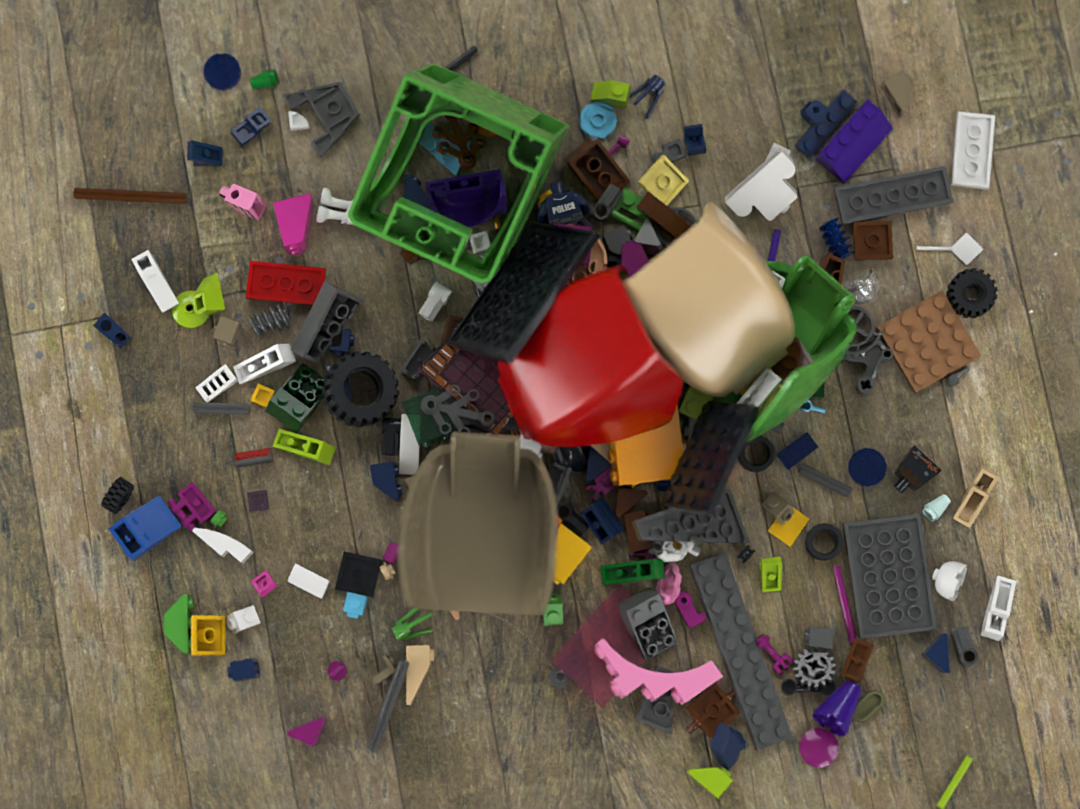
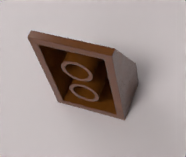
M594 136L587 138L563 159L573 174L597 201H599L610 184L621 190L631 182L599 139Z

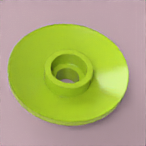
M185 291L176 297L179 304L172 307L174 319L185 328L199 327L209 317V315H195L192 300L195 291ZM188 305H193L192 311H187Z

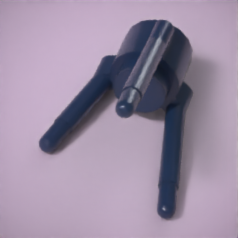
M653 75L651 79L648 78L629 97V99L646 87V90L634 101L633 104L637 105L648 93L652 95L656 93L645 119L649 118L659 97L664 92L662 88L665 82L657 75Z

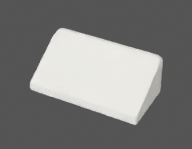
M297 564L294 565L288 578V582L321 599L331 582Z

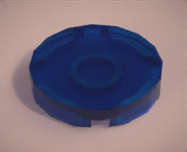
M214 54L204 65L205 80L210 87L216 90L225 91L232 89L241 78L240 64L230 54Z
M864 448L858 450L851 456L848 462V472L852 480L861 486L870 487L876 485L886 474L887 464L885 458L874 449Z

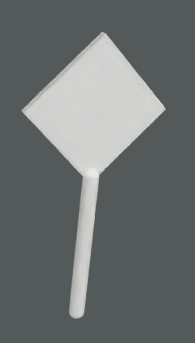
M966 232L952 247L917 246L916 250L952 251L967 266L983 248Z

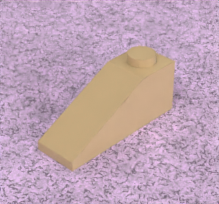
M430 645L406 646V661L409 662L406 672V705L412 704L431 666V661H434V649H431Z

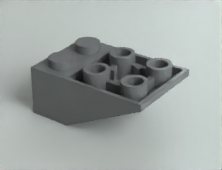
M649 587L617 605L621 618L645 661L678 644L660 593Z

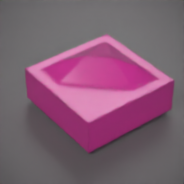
M267 570L251 581L262 598L278 586Z

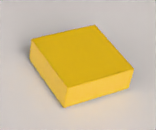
M258 383L250 401L267 408L269 400L276 391Z

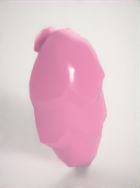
M669 562L665 566V578L657 579L656 592L660 593L664 605L672 604L681 590L682 575L678 565L674 562Z

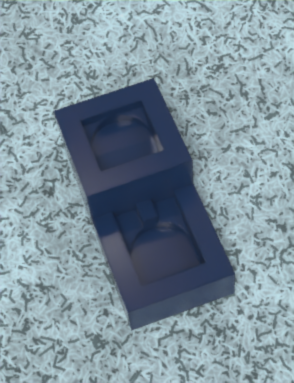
M259 107L247 115L243 122L231 129L230 134L243 147L261 133L272 122V119Z

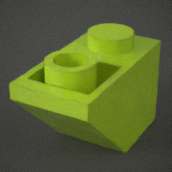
M218 273L204 278L192 296L195 315H215L225 310Z

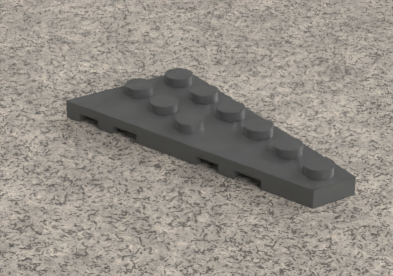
M730 488L723 491L713 516L667 509L631 522L638 541L750 543Z

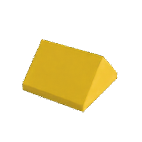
M191 616V655H225V616Z

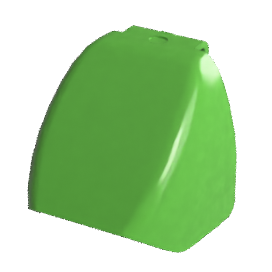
M808 255L801 257L793 266L777 261L765 262L771 271L773 270L785 278L782 290L792 311L795 323L794 338H799L814 363L796 370L789 376L763 414L758 419H755L746 442L776 427L808 401L841 362L856 333L855 320L848 314L856 297ZM732 391L724 397L714 396L711 401L738 403L743 396L741 393L736 395Z

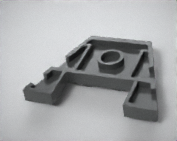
M341 82L283 94L291 111L310 102L327 130L326 134L311 142L320 158L325 155L360 115Z

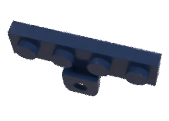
M843 89L827 107L818 100L808 102L802 108L800 114L811 126L794 146L807 158H810L854 107L857 101Z

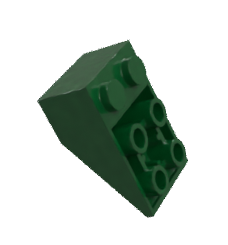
M302 363L269 400L266 412L295 433H298L325 398V394H322L324 377Z

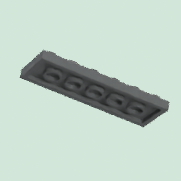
M945 166L834 188L842 225L948 205L954 202Z

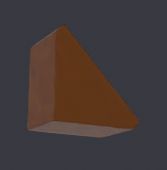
M618 488L616 518L619 519L647 496V491Z

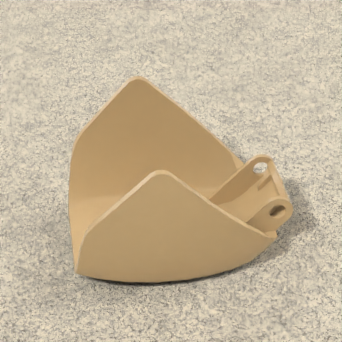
M712 201L704 207V213L695 226L635 275L622 281L657 352L676 370L683 382L709 396L724 397L732 391L738 395L754 382L766 368L770 369L788 354L786 348L793 342L795 323L791 308L778 280L743 232Z

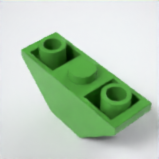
M183 594L164 614V634L186 654H191V610L194 609V600L189 594Z

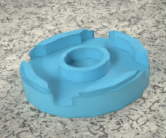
M598 101L588 104L581 111L579 118L580 128L588 137L594 136L598 139H604L615 130L617 123L616 114L607 103Z

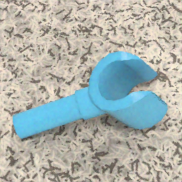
M809 400L804 403V408L798 409L805 412L810 410L820 413L826 412V409L812 405Z

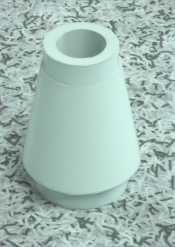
M942 494L924 505L922 512L928 520H938L951 503V500L948 496Z

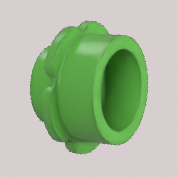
M219 510L210 521L215 525L214 528L223 526L228 519L225 516L226 512Z

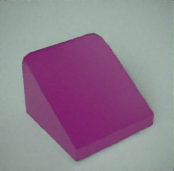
M390 542L383 555V560L395 565L398 561L399 545Z

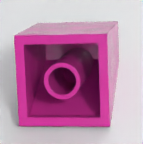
M310 193L273 202L283 244L288 254L299 255L303 253V250H307L315 208Z

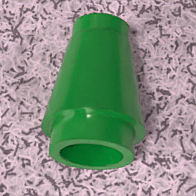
M268 69L250 78V84L253 89L275 87L276 84H279V78L275 69Z

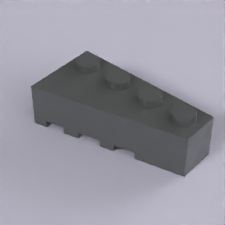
M324 281L291 350L301 357L317 363L332 344L331 340L335 335L340 334L343 330L341 327L347 319L350 320L355 314L353 313L358 305L361 306L364 300Z

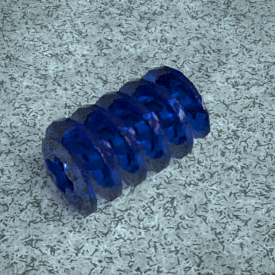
M835 218L824 223L819 228V231L825 232L822 238L828 239L825 242L826 246H831L828 252H835L832 255L843 259L854 254L855 251L848 250L852 244H845L849 237H842L846 230H839L843 223L837 224L836 222L840 218Z

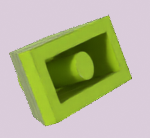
M613 80L594 82L590 101H600L611 106L627 109L631 93L630 84Z
M718 767L693 768L686 771L716 798H719L733 781L730 778L732 774L724 767L721 769Z

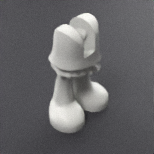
M324 187L316 222L322 223L327 219L341 220V224H353L348 216L353 201L334 198L331 195V191ZM324 206L346 209L347 211H346V212L335 211V210L328 209V208H326V207H324Z

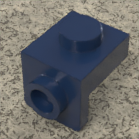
M702 124L684 127V142L688 156L706 153Z
M343 328L341 347L329 346V351L333 353V356L343 357L345 354H350V346H354L355 335H352L351 329Z

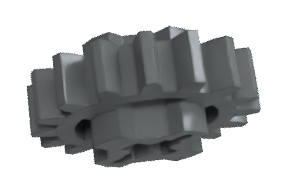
M811 647V652L804 649V655L798 654L799 660H794L796 667L793 670L796 673V680L801 679V686L807 684L809 690L812 686H815V689L818 690L819 685L826 688L825 682L832 683L831 677L836 676L835 671H833L836 669V664H832L834 658L829 657L828 651L823 654L822 648L815 651L814 647ZM822 660L826 662L828 667L822 664ZM802 670L808 674V678L803 674Z

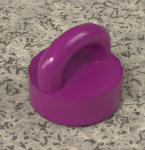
M332 662L327 669L328 676L335 681L342 680L347 674V667L342 662Z

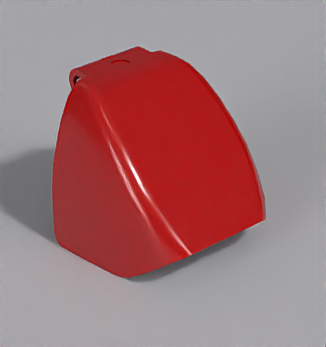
M615 266L578 279L565 286L513 362L509 364L498 360L497 366L500 372L498 382L524 439H532L539 444L555 447L599 445L624 440L660 428L672 420L681 395L683 382L676 370L657 352L622 283L628 277L627 267Z

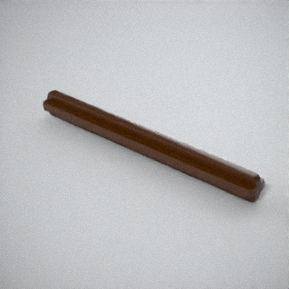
M74 188L73 191L75 199L185 204L187 201L186 193L90 188Z

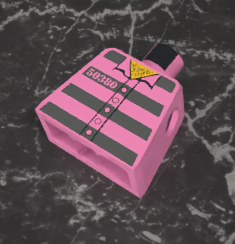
M232 184L230 188L223 186L219 193L221 197L225 198V202L231 208L259 221L267 206L257 193L236 184Z

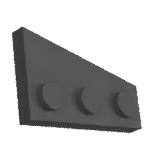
M655 665L653 671L661 673H675L658 665ZM671 689L652 702L650 699L647 700L643 697L635 720L672 734L673 697Z

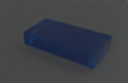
M806 432L776 456L785 468L789 470L816 450L818 445L809 433Z

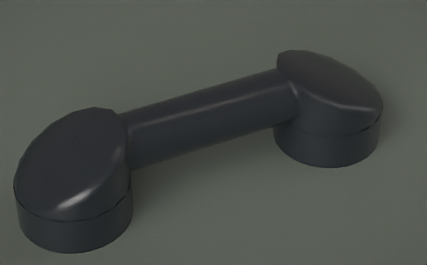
M786 679L781 684V690L787 696H791L795 692H820L828 696L835 692L836 683L832 680V683L825 682L826 688L819 685L818 690L815 689V686H812L809 690L807 684L801 686V684H796L792 679Z

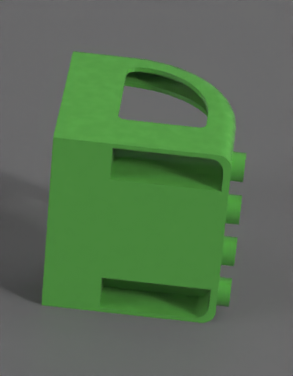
M430 63L404 75L349 209V219L354 225L474 281L486 283L501 269L514 248L540 195L569 129V125L445 67ZM403 113L407 115L405 123L384 167L373 183L399 117ZM450 115L463 118L508 139L512 143L509 149L510 160L514 165L528 171L507 219L483 257H478L465 251L473 229L404 197L395 201L390 216L382 212L406 173L427 125L438 116Z

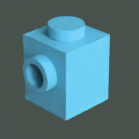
M347 592L343 611L347 612L348 617L358 619L359 615L364 616L368 597Z

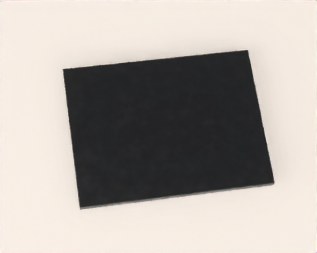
M532 221L512 249L501 269L490 280L451 335L447 344L453 348L511 364L553 305L558 294L564 289L597 242L600 235L593 231Z

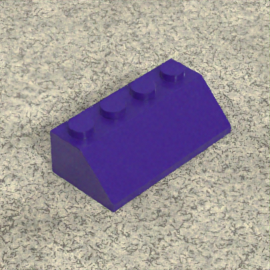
M867 99L818 154L816 161L844 184L893 128L883 112Z

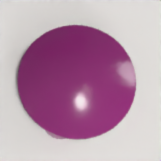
M814 728L806 732L799 746V752L803 760L817 768L830 765L836 759L839 750L836 737L830 731L823 728Z

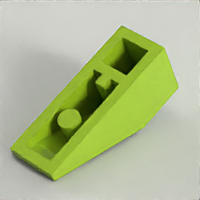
M283 429L278 430L272 446L326 465H330L336 447L324 441Z

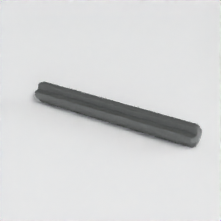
M400 659L367 746V749L376 752L380 745L409 667V662Z

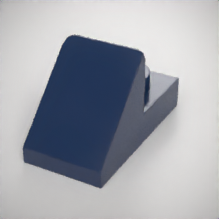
M193 140L187 142V160L193 161L194 166H222L223 147Z

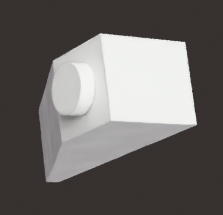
M276 344L233 366L239 384H244L296 362L290 344Z

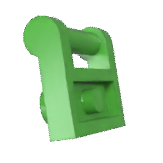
M624 188V194L611 211L609 218L612 220L616 219L637 230V233H639L644 221L649 219L637 210V205L643 197ZM622 209L643 220L642 224L619 213V210Z

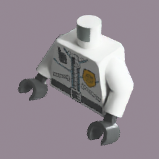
M655 541L650 543L653 545V548L649 549V553H655L664 562H675L682 560L687 552L698 556L702 546L694 542Z

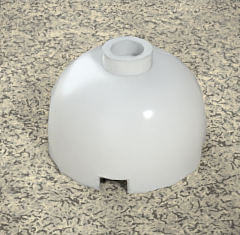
M949 561L944 563L940 569H935L932 579L935 580L936 591L942 597L951 601L956 600L960 585L962 586L965 579L967 565L956 561Z

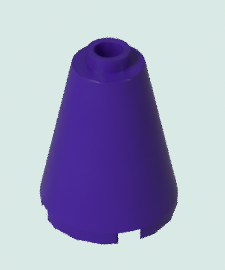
M852 680L850 682L845 681L814 710L812 715L814 720L823 728L825 725L831 728V733L844 737L849 731L862 693L860 685Z

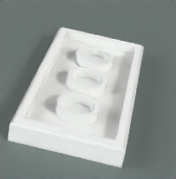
M957 112L950 186L989 189L995 115Z

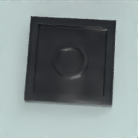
M344 551L335 589L373 598L382 560Z

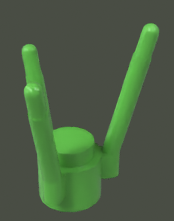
M413 608L402 619L395 622L396 625L392 627L397 640L404 639V641H407L410 638L433 632V629H427L409 634L412 632L411 627L432 616V613L429 612L408 624L405 621L418 610Z

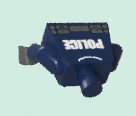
M561 181L550 183L552 194L546 195L545 200L541 202L537 214V222L566 225L581 220L585 222L587 215H590L591 218L594 216L589 209L587 201L578 192H573L571 189L563 190Z

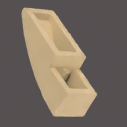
M981 465L953 516L954 520L968 528L972 526L989 498L991 490L998 481V474Z

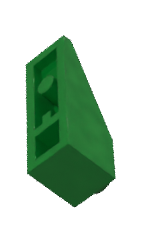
M648 559L601 566L603 585L665 578L664 565L661 559Z

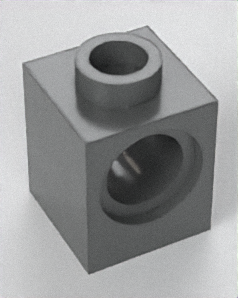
M808 627V631L805 630L804 642H807L806 647L832 649L834 629Z

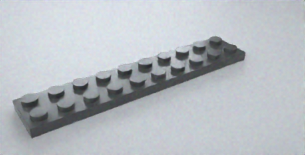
M726 553L689 565L755 751L792 738L761 649L756 646L757 643L755 641L757 638Z

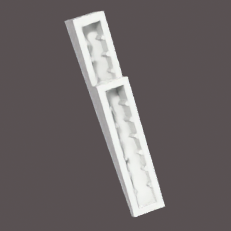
M766 368L738 403L755 405L761 410L782 382V379Z

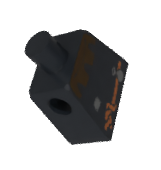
M914 445L908 450L894 472L900 478L894 487L900 493H903L908 487L915 491L942 470Z

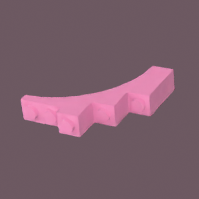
M604 638L594 645L597 656L606 662L608 672L612 676L615 675L616 678L610 682L612 685L611 689L621 699L641 686L643 696L647 700L650 699L651 702L671 689L673 699L683 705L723 677L712 660L698 668L685 672H653L625 660L610 647Z

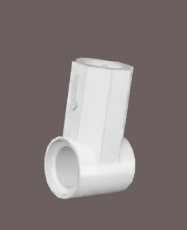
M435 282L428 293L429 297L419 311V315L433 322L442 306H445L450 299L453 291Z

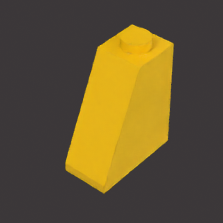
M560 524L557 532L556 563L553 581L556 585L559 583L564 585L592 548L563 524Z

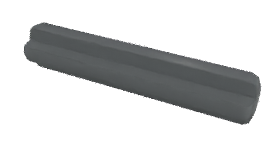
M195 402L193 404V412L249 415L250 405Z
M802 463L798 470L800 474L845 497H849L852 492V488L805 463Z

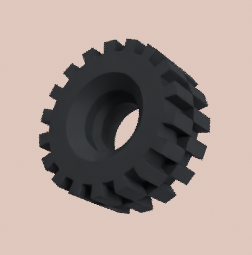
M977 268L965 269L963 272L958 273L948 285L949 290L946 296H949L948 301L952 304L953 309L958 311L956 314L959 316L963 314L965 318L969 316L976 318L977 316L984 315L995 304L994 301L998 296L996 294L998 288L994 287L996 282L994 279L991 280L989 278L991 276L989 273L985 275L982 269L976 271ZM967 287H975L978 290L979 296L976 300L970 301L965 297L964 292Z

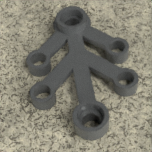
M451 385L447 391L439 396L428 395L421 401V409L424 413L434 417L442 434H448L451 431V425L444 421L439 411L449 415L458 432L465 429L470 433V430L463 425L459 416L478 420L485 427L491 426L495 422V416L491 411L479 413L460 408L468 402L479 398V392L475 389L469 390L467 395L450 405L441 403L451 396L459 395L460 387L458 385ZM452 387H456L458 389L457 394L451 393ZM473 391L477 394L475 399L470 398V392ZM432 401L434 408H428L427 403ZM485 415H489L491 417L490 422H485ZM443 425H447L449 427V430L447 432L442 431Z

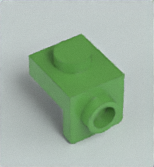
M550 594L546 612L543 614L544 626L564 624L560 594Z

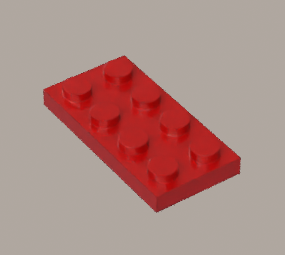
M250 261L245 298L313 306L325 281L326 268Z

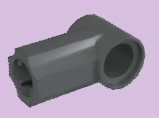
M610 184L593 208L594 218L597 221H605L624 192ZM603 207L607 213L605 216L600 217L596 214V209Z
M968 627L950 631L958 653L959 663L962 666L975 664L979 656L974 648ZM965 652H969L972 655L971 662H967L964 659Z

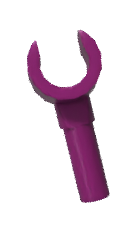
M620 136L615 146L609 151V154L612 156L620 146L626 148L630 139L626 136Z
M649 549L629 553V558L646 556L647 560L657 558L655 553H649Z

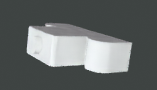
M782 147L779 148L725 196V203L735 214L741 217L749 215L752 211V206H755L768 221L773 220L780 213H785L790 208V204L797 199L796 190L786 180L795 173L793 159Z

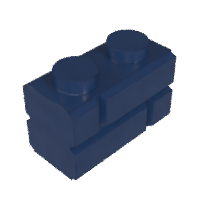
M601 498L580 512L601 545L624 530L604 498Z
M256 658L233 661L230 663V667H227L229 679L232 678L234 682L256 679L261 676L259 663Z

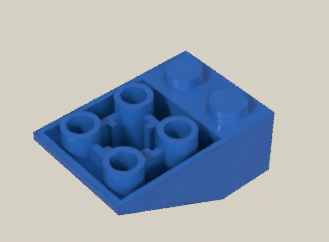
M157 496L120 519L108 529L130 560L136 561L181 528L182 525L162 498Z

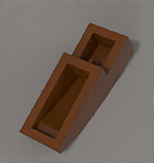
M647 192L637 205L639 212L652 220L656 226L675 240H678L692 228L685 220L650 192Z

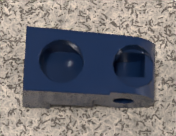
M106 313L93 325L120 349L131 339Z

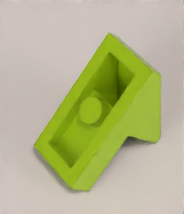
M781 557L762 558L759 563L762 592L782 591Z

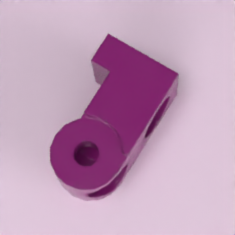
M687 592L679 593L675 600V605L688 629L705 621L707 618L704 613L698 615L694 608L691 595Z

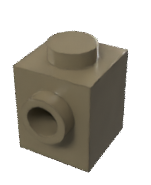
M221 316L218 324H215L212 330V335H214L213 338L217 341V345L225 348L228 345L234 347L241 324Z

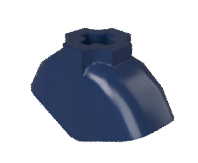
M720 723L712 739L711 749L717 762L726 770H730L736 763L740 752L746 749V741L742 733L729 725Z

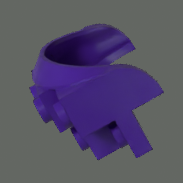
M500 169L425 182L430 210L466 227L477 226L489 221L495 215L508 213L504 182Z

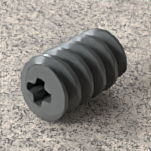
M283 302V308L276 304V311L269 307V313H266L262 309L261 316L254 312L253 319L248 314L252 328L258 336H261V330L267 334L268 327L272 331H275V325L280 329L283 328V322L290 326L291 317L285 302Z

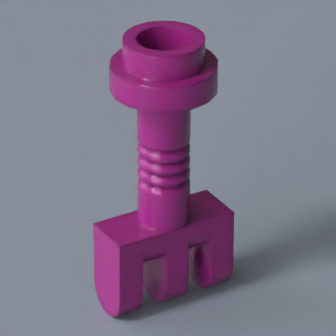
M763 633L755 641L757 643L756 646L758 648L763 647L775 661L771 664V667L781 676L783 672L779 669V666L781 665L784 670H787L789 667L784 662L787 660L790 665H793L794 661L787 653L780 656L768 642L770 637Z

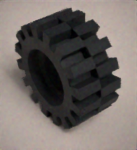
M122 477L117 478L104 495L101 506L111 513L117 514L125 506L129 496L132 495L134 485Z

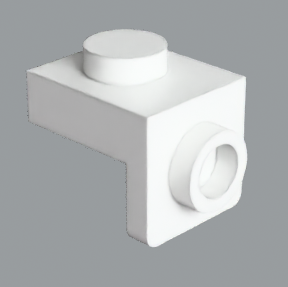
M254 605L235 611L227 616V625L233 634L260 624Z

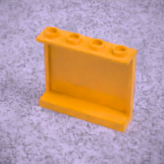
M678 404L673 418L668 424L624 440L609 443L608 460L612 467L610 479L614 486L671 479L678 466V461L683 455Z

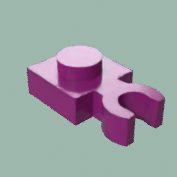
M610 468L593 479L596 485L586 487L585 492L591 489L595 491V495L591 497V500L597 499L600 491L606 495L617 487L614 486L610 479Z

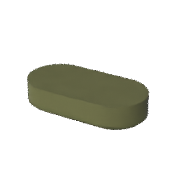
M878 690L867 692L859 700L853 720L863 723L872 717L885 703L883 693Z

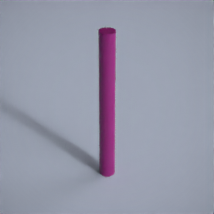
M835 566L832 569L849 643H853L856 634L840 566Z

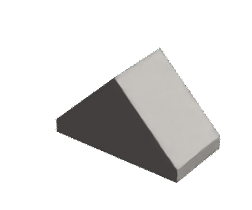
M646 219L634 241L642 245L645 254L658 256L664 249L650 220Z

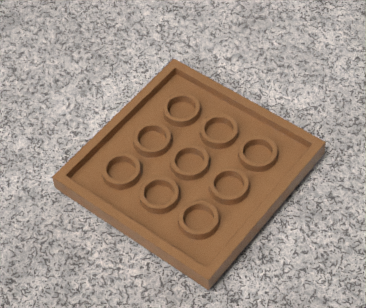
M943 290L876 327L878 333L882 331L881 338L887 348L893 351V358L914 393L981 356Z

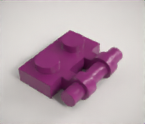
M191 482L177 493L182 499L180 502L177 503L174 498L167 502L171 507L172 513L177 514L182 521L181 524L184 528L187 527L191 533L194 528H197L193 523L196 519L203 524L217 513L194 482ZM187 506L192 514L187 516L183 511V507Z

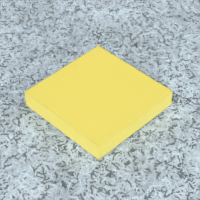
M661 155L637 183L646 192H650L665 205H668L686 186L689 180L665 155Z

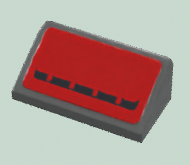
M271 448L239 452L233 455V466L236 468L273 462Z

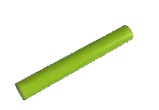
M966 755L936 805L940 809L945 808L972 763V758Z

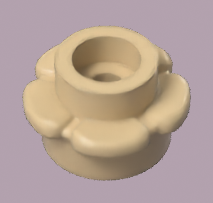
M384 562V565L380 566V570L386 581L391 578L393 580V575L396 572L391 563L387 565Z

